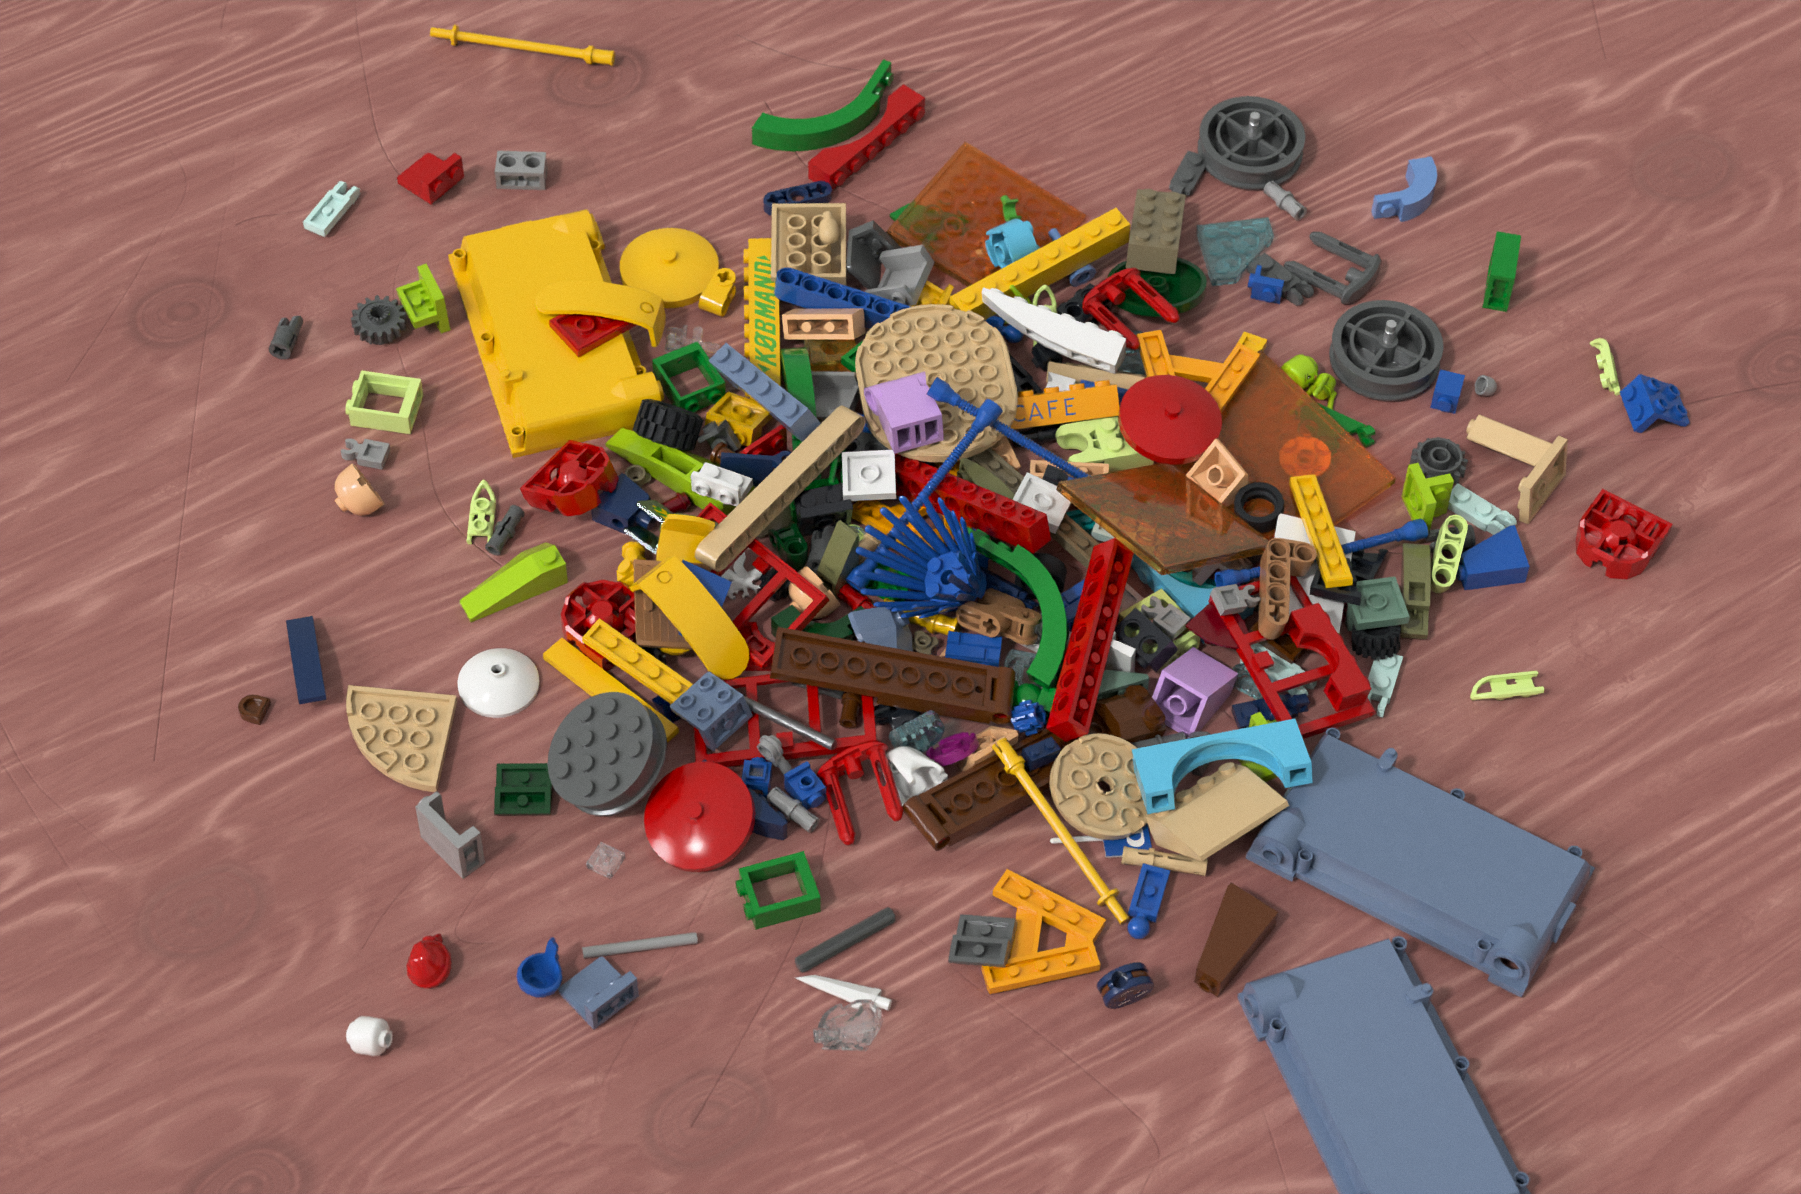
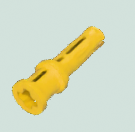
M888 598L884 599V602H895ZM910 610V611H903V612H904V613H907V612H913V611H918V610ZM937 614L920 619V616L908 618L909 623L925 627L932 634L937 632L948 636L949 631L960 632L961 630L957 617L951 618Z

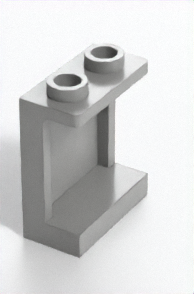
M924 245L882 251L879 259L886 268L878 288L867 289L865 292L907 306L916 305L935 263Z
M811 371L816 415L820 423L841 405L855 411L860 399L855 372Z
M438 791L424 797L415 806L421 838L462 879L485 863L480 832L472 826L459 835L445 820L442 796Z

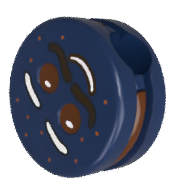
M1142 962L1120 966L1105 974L1097 983V989L1103 998L1105 1006L1109 1009H1117L1133 1004L1147 996L1154 988V982L1148 974L1146 965Z

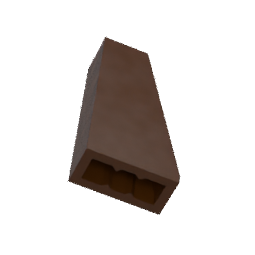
M1232 882L1226 889L1199 960L1194 981L1200 989L1217 997L1220 996L1276 926L1278 916L1276 910Z

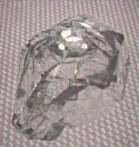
M858 999L845 1007L842 1004H837L823 1014L818 1028L813 1029L814 1042L822 1043V1049L867 1051L884 1021L881 1009L877 1008L870 999Z

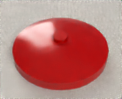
M1155 375L1138 381L1128 389L1120 404L1118 423L1126 442L1140 455L1158 463L1180 465L1199 460L1212 442L1219 438L1222 416L1215 399L1199 384L1179 376Z
M693 762L672 770L659 781L651 792L644 813L645 833L651 847L666 863L687 872L714 870L733 860L747 844L755 823V805L749 788L731 769L713 762Z

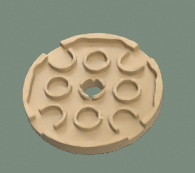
M1088 734L1066 745L1059 753L1050 772L1051 796L1060 814L1075 829L1097 839L1118 840L1135 834L1146 825L1145 816L1148 814L1133 768L1132 749H1137L1134 745L1113 735ZM1097 782H1106L1109 784L1111 791L1103 793L1104 791L1099 788Z

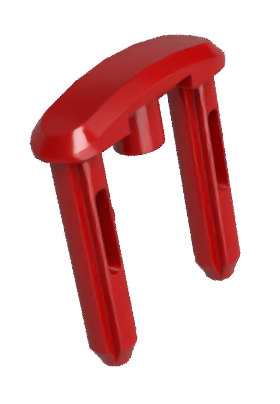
M1127 268L1097 284L1084 297L1082 311L1085 314H1091L1108 331L1112 330L1122 334L1126 338V348L1137 350L1140 347L1138 337L1101 302L1108 298L1114 305H1119L1125 299L1124 291L1131 288L1167 322L1177 323L1180 316L1176 308L1140 277V271L1137 268Z
M878 740L865 741L842 750L826 761L817 772V777L826 786V796L839 839L848 846L854 843L856 833L838 778L845 774V770L849 779H858L864 775L861 762L867 759L871 760L887 815L896 822L900 821L903 817L904 809L886 756L888 746Z

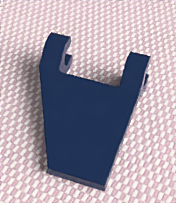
M782 451L774 456L721 452L720 467L753 478V486L757 487L773 471V467L776 468L792 452Z

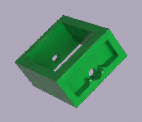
M1496 232L1482 308L1507 312L1515 281L1521 235Z
M698 341L652 359L653 373L656 381H660L662 389L671 404L694 413L702 408L716 404L726 394L725 381L708 361L709 357ZM698 367L710 386L681 397L669 378Z
M804 851L739 868V880L735 881L739 897L744 896L746 903L743 904L747 920L753 921L755 930L821 912V897ZM795 873L803 896L759 907L752 887L753 883Z

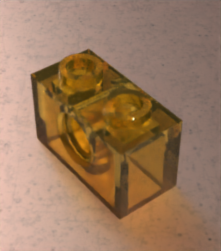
M855 339L804 340V347L807 348L811 371L851 372L841 364V357L856 346Z

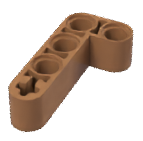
M1273 538L1268 542L1261 556L1259 588L1261 600L1259 601L1258 628L1261 635L1267 639L1279 638L1288 622L1290 575L1303 577L1309 573L1317 556L1316 549L1311 544L1283 538Z

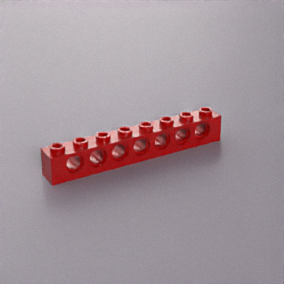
M896 453V495L905 496L909 501L913 502L939 469ZM950 473L945 475L946 477L941 480L939 486L935 488V491L928 498L937 513L944 515L938 503V497H940L947 509L955 512L958 522L963 517L967 526L980 529L986 534L1014 546L1019 544L1030 553L1034 554L1051 540L1047 514Z
M1116 538L1093 547L1046 729L1065 742L1087 735L1089 732L1134 550Z

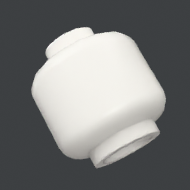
M370 1016L358 1017L354 1022L350 1023L346 1034L347 1042L355 1053L369 1056H380L391 1045L393 1038L389 1025L384 1019Z

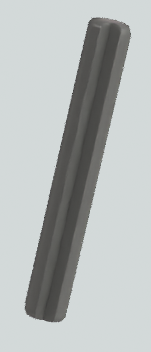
M886 907L795 958L796 967L800 972H805L895 922L894 912L890 907Z

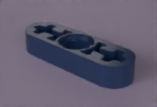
M816 181L772 191L764 196L763 209L765 213L772 216L773 203H829L832 198V188L825 181ZM798 195L802 196L804 199L801 201H794L791 198L793 196Z

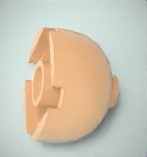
M353 463L338 475L334 488L338 496L335 502L343 512L349 510L354 515L364 516L375 512L385 504L377 491H374L367 478Z
M806 566L798 572L830 599L813 619L825 618L840 606L833 593L826 589L822 584V580ZM790 582L789 595L793 602L789 605L793 604L802 613L813 600Z

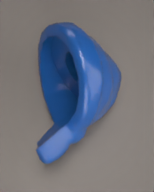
M554 937L549 939L544 953H536L526 957L518 967L516 976L518 985L522 991L530 996L538 998L550 996L561 985L562 969L558 961L559 946Z

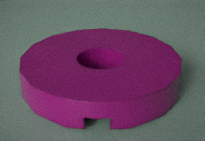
M960 732L941 739L938 742L939 747L936 749L933 746L930 747L925 755L942 767L971 755L980 744L975 733L972 732L969 736L968 732Z

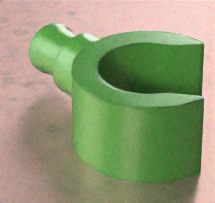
M1003 195L1001 201L1005 221L1008 222L1012 219L1021 220V216H1017L1015 210L1018 199L1011 200L1007 195Z

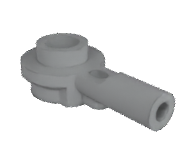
M763 735L759 739L760 743L757 745L759 752L768 761L772 762L774 766H778L783 774L792 770L793 768L789 762L782 756L783 749L781 747L783 745L781 741L773 735Z

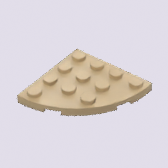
M348 685L346 710L349 727L359 750L376 769L396 782L415 789L436 792L457 705L456 696Z

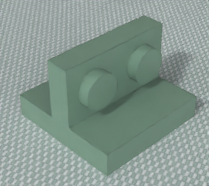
M1396 577L1357 581L1358 592H1361L1362 595L1361 604L1358 606L1347 603L1348 609L1345 620L1347 631H1352L1353 624L1357 631L1409 623L1410 616Z

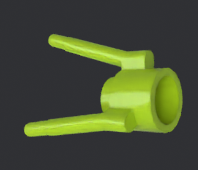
M1327 373L1319 374L1314 384L1310 385L1307 392L1289 412V416H1293L1295 411L1300 409L1311 394L1320 400L1328 398L1327 407L1333 410L1334 399L1337 395V392L1334 390L1336 386L1335 378Z

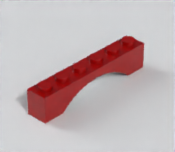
M901 85L888 96L887 108L879 124L871 132L854 142L838 147L824 148L808 161V178L813 182L825 181L831 185L832 190L837 186H841L849 176L857 173L866 162L874 159L878 152L888 147L900 134H904L912 124L923 118L925 115V97L908 86Z

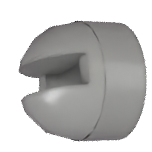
M1481 375L1477 378L1475 392L1478 395L1491 396L1496 392L1497 384L1492 377Z

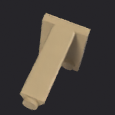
M1478 415L1476 420L1472 419L1467 426L1468 440L1535 466L1528 477L1522 478L1518 487L1520 492V500L1517 506L1520 510L1519 521L1529 524L1566 475L1568 439L1558 436L1553 443Z

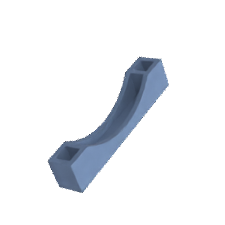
M727 343L708 360L726 381L754 399L801 442L821 424L805 405Z

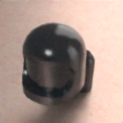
M882 704L874 706L876 725L890 724L899 744L904 743V738L919 734L923 729V718L919 711L904 708L895 710L896 708L893 706Z

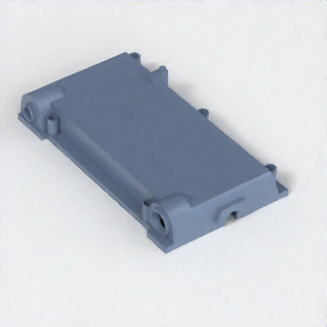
M1327 729L1325 735L1322 736L1309 756L1312 762L1313 783L1287 789L1283 798L1288 801L1289 806L1266 821L1247 852L1246 859L1291 882L1296 877L1485 972L1489 975L1487 981L1522 998L1553 942L1557 943L1567 922L1576 909L1575 903L1592 876L1595 867L1589 865L1586 860L1581 858L1582 850L1578 846H1570L1567 851L1465 802V793L1461 789L1455 788L1449 794L1396 768L1395 764L1398 754L1394 748L1385 750L1381 758L1377 759L1339 740L1340 731L1338 729ZM1500 957L1511 960L1519 969L1508 968L1501 962Z
M1396 936L1392 939V942L1389 938L1254 980L1246 983L1243 991L1238 993L1237 999L1258 1042L1266 1041L1339 1194H1530L1527 1188L1529 1177L1526 1173L1518 1171L1467 1072L1469 1067L1468 1059L1459 1056L1431 1002L1432 986L1428 983H1421L1405 952L1407 946L1405 938Z

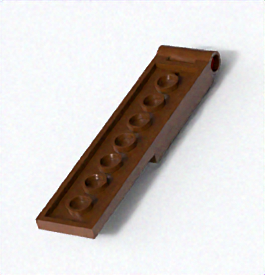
M781 627L777 629L770 678L877 697V704L987 724L990 723V720L997 724H1007L1012 718L1016 672L1012 668L990 666Z
M1094 709L1088 734L1099 733L1114 736L1096 709ZM1045 728L1013 745L1012 748L1018 756H1021L1024 748L1052 737L1062 751L1066 745L1079 739V737L1065 742ZM996 754L937 786L911 797L904 803L903 812L934 850L939 851L947 845L950 847L1034 801L1017 777L1006 773L1004 770L1005 765ZM1054 761L1030 772L1024 766L1025 771L1042 795L1044 790L1050 788V772Z

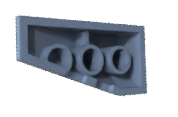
M876 607L853 611L848 614L859 642L913 651L912 634L908 626L909 619L900 617L904 613L903 611L894 612L886 607Z

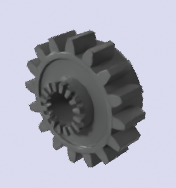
M376 295L373 301L365 298L366 304L358 303V310H352L351 324L354 334L360 335L361 341L365 340L371 345L391 343L397 337H401V331L406 330L407 316L403 305H398L397 299L390 302L389 296H385L383 300H380L379 296Z
M1437 437L1427 438L1423 443L1418 442L1417 448L1412 450L1409 464L1419 463L1425 478L1451 474L1454 483L1458 484L1460 477L1464 478L1468 460L1464 459L1466 453L1461 451L1459 444H1455L1450 439Z

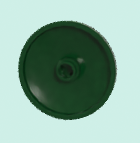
M1177 257L1175 274L1139 270L1140 277L1176 308L1179 314L1199 305L1206 295L1207 281L1205 274L1198 266ZM1127 260L1116 265L1110 271L1108 277L1127 269ZM1131 288L1124 291L1126 295L1124 301L1116 305L1133 314L1162 317Z

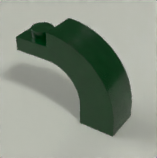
M793 604L771 617V634L775 638L778 627L788 629L800 616L801 613ZM860 606L853 611L864 610V608ZM848 614L831 623L810 621L802 630L803 632L853 640V637H856Z

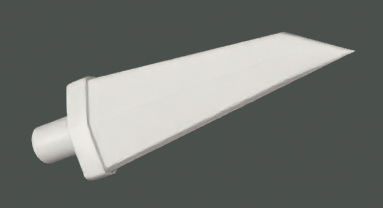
M818 975L796 977V979L860 1006L864 1010L872 1011L874 1007L889 1010L892 1004L891 999L880 996L882 990L877 988H870Z

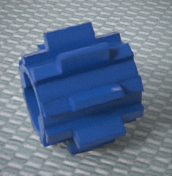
M1032 700L1020 702L1019 706H1016L1012 711L1011 723H1013L1014 729L1018 730L1019 733L1025 732L1026 736L1038 733V730L1043 729V725L1047 723L1044 707L1039 705V702L1032 703Z

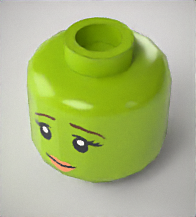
M1298 354L1281 366V382L1286 388L1295 392L1303 391L1317 379L1318 365L1310 356Z

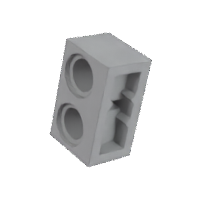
M497 151L495 166L497 189L545 190L548 170L546 152Z

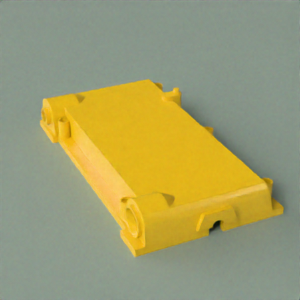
M588 209L464 236L461 249H456L453 251V254H448L451 269L512 458L563 447L569 440L585 442L615 435L621 428L632 431L642 400H664L662 385L659 380L656 381L652 371L646 373V368L641 365L629 330L578 357L549 326V320L560 314H543L535 306V297L538 292L554 282L598 281L612 283L601 254V250L605 249V244L597 222H595L593 214L589 213Z

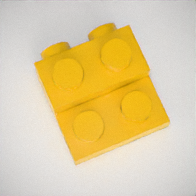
M728 391L707 412L705 425L712 421L718 424L726 419L742 446H749L760 438L762 427L773 416L756 401Z

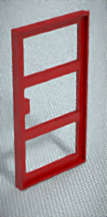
M710 502L697 517L710 521L714 520L719 524L727 515ZM754 539L725 569L720 572L714 569L711 570V573L721 577L749 548L759 556L752 563L754 568L763 575L771 567L777 571L776 575L732 621L738 631L746 625L786 580H789L813 600L788 629L802 631L830 601L823 592L757 539ZM747 643L749 659L761 669H767L772 664L775 643L764 655H761Z
M1290 575V587L1302 607L1313 605L1297 577ZM1260 580L1246 584L1255 586L1253 592L1249 594L1250 596L1259 593ZM1246 585L1239 586V590H1243ZM1210 596L1208 602L1210 603V602L1212 601V603L1214 604V602H1213V600H1212V598H1211V596ZM1232 614L1221 616L1239 649H1236L1238 655L1277 722L1292 719L1278 693L1332 675L1331 667L1328 664L1271 683L1264 669L1274 666L1272 657L1267 650L1255 654L1250 646L1269 639L1263 637L1259 630L1243 634ZM1285 628L1281 635L1288 633ZM1367 697L1364 704L1298 725L1302 738L1305 739L1324 733L1329 728H1339L1370 718L1376 714V711Z
M770 674L722 680L734 689L746 687V697L757 702V686L789 682L772 679ZM807 685L809 727L821 733L818 687ZM862 695L865 735L834 738L837 741V745L834 750H830L811 740L810 742L794 743L792 731L776 733V738L783 745L781 747L783 749L782 756L785 760L837 754L855 744L877 740L874 697ZM752 712L753 716L748 720L749 749L707 754V746L699 730L694 727L696 762L707 760L708 762L717 763L725 767L744 765V760H751L755 757H761L770 762L757 749V745L760 743L759 715Z

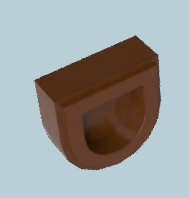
M253 694L245 696L238 704L240 717L247 722L261 725L271 705L270 698Z

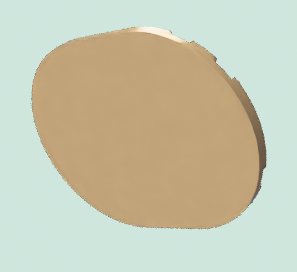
M942 304L919 305L902 309L890 314V318L883 322L876 323L866 333L865 339L857 349L855 360L856 377L865 422L873 436L890 450L892 448L879 421V416H876L871 411L866 402L864 388L924 371L926 385L929 388L936 377H939L947 382L957 394L961 395L962 399H965L968 403L970 402L976 408H980L986 399L994 401L1003 410L997 420L1001 421L1002 424L1005 423V426L1008 425V427H1011L1017 412L1018 396L1006 342L996 327L993 328L985 321V318L970 310L965 312L954 309V306ZM936 401L942 413L944 440L897 454L919 461L945 462L947 457L953 452V449L957 447V444L967 434L976 418L967 413V411L964 412V409L961 410L958 406ZM989 425L982 433L976 436L960 459L972 457L989 449L1004 434L999 433Z

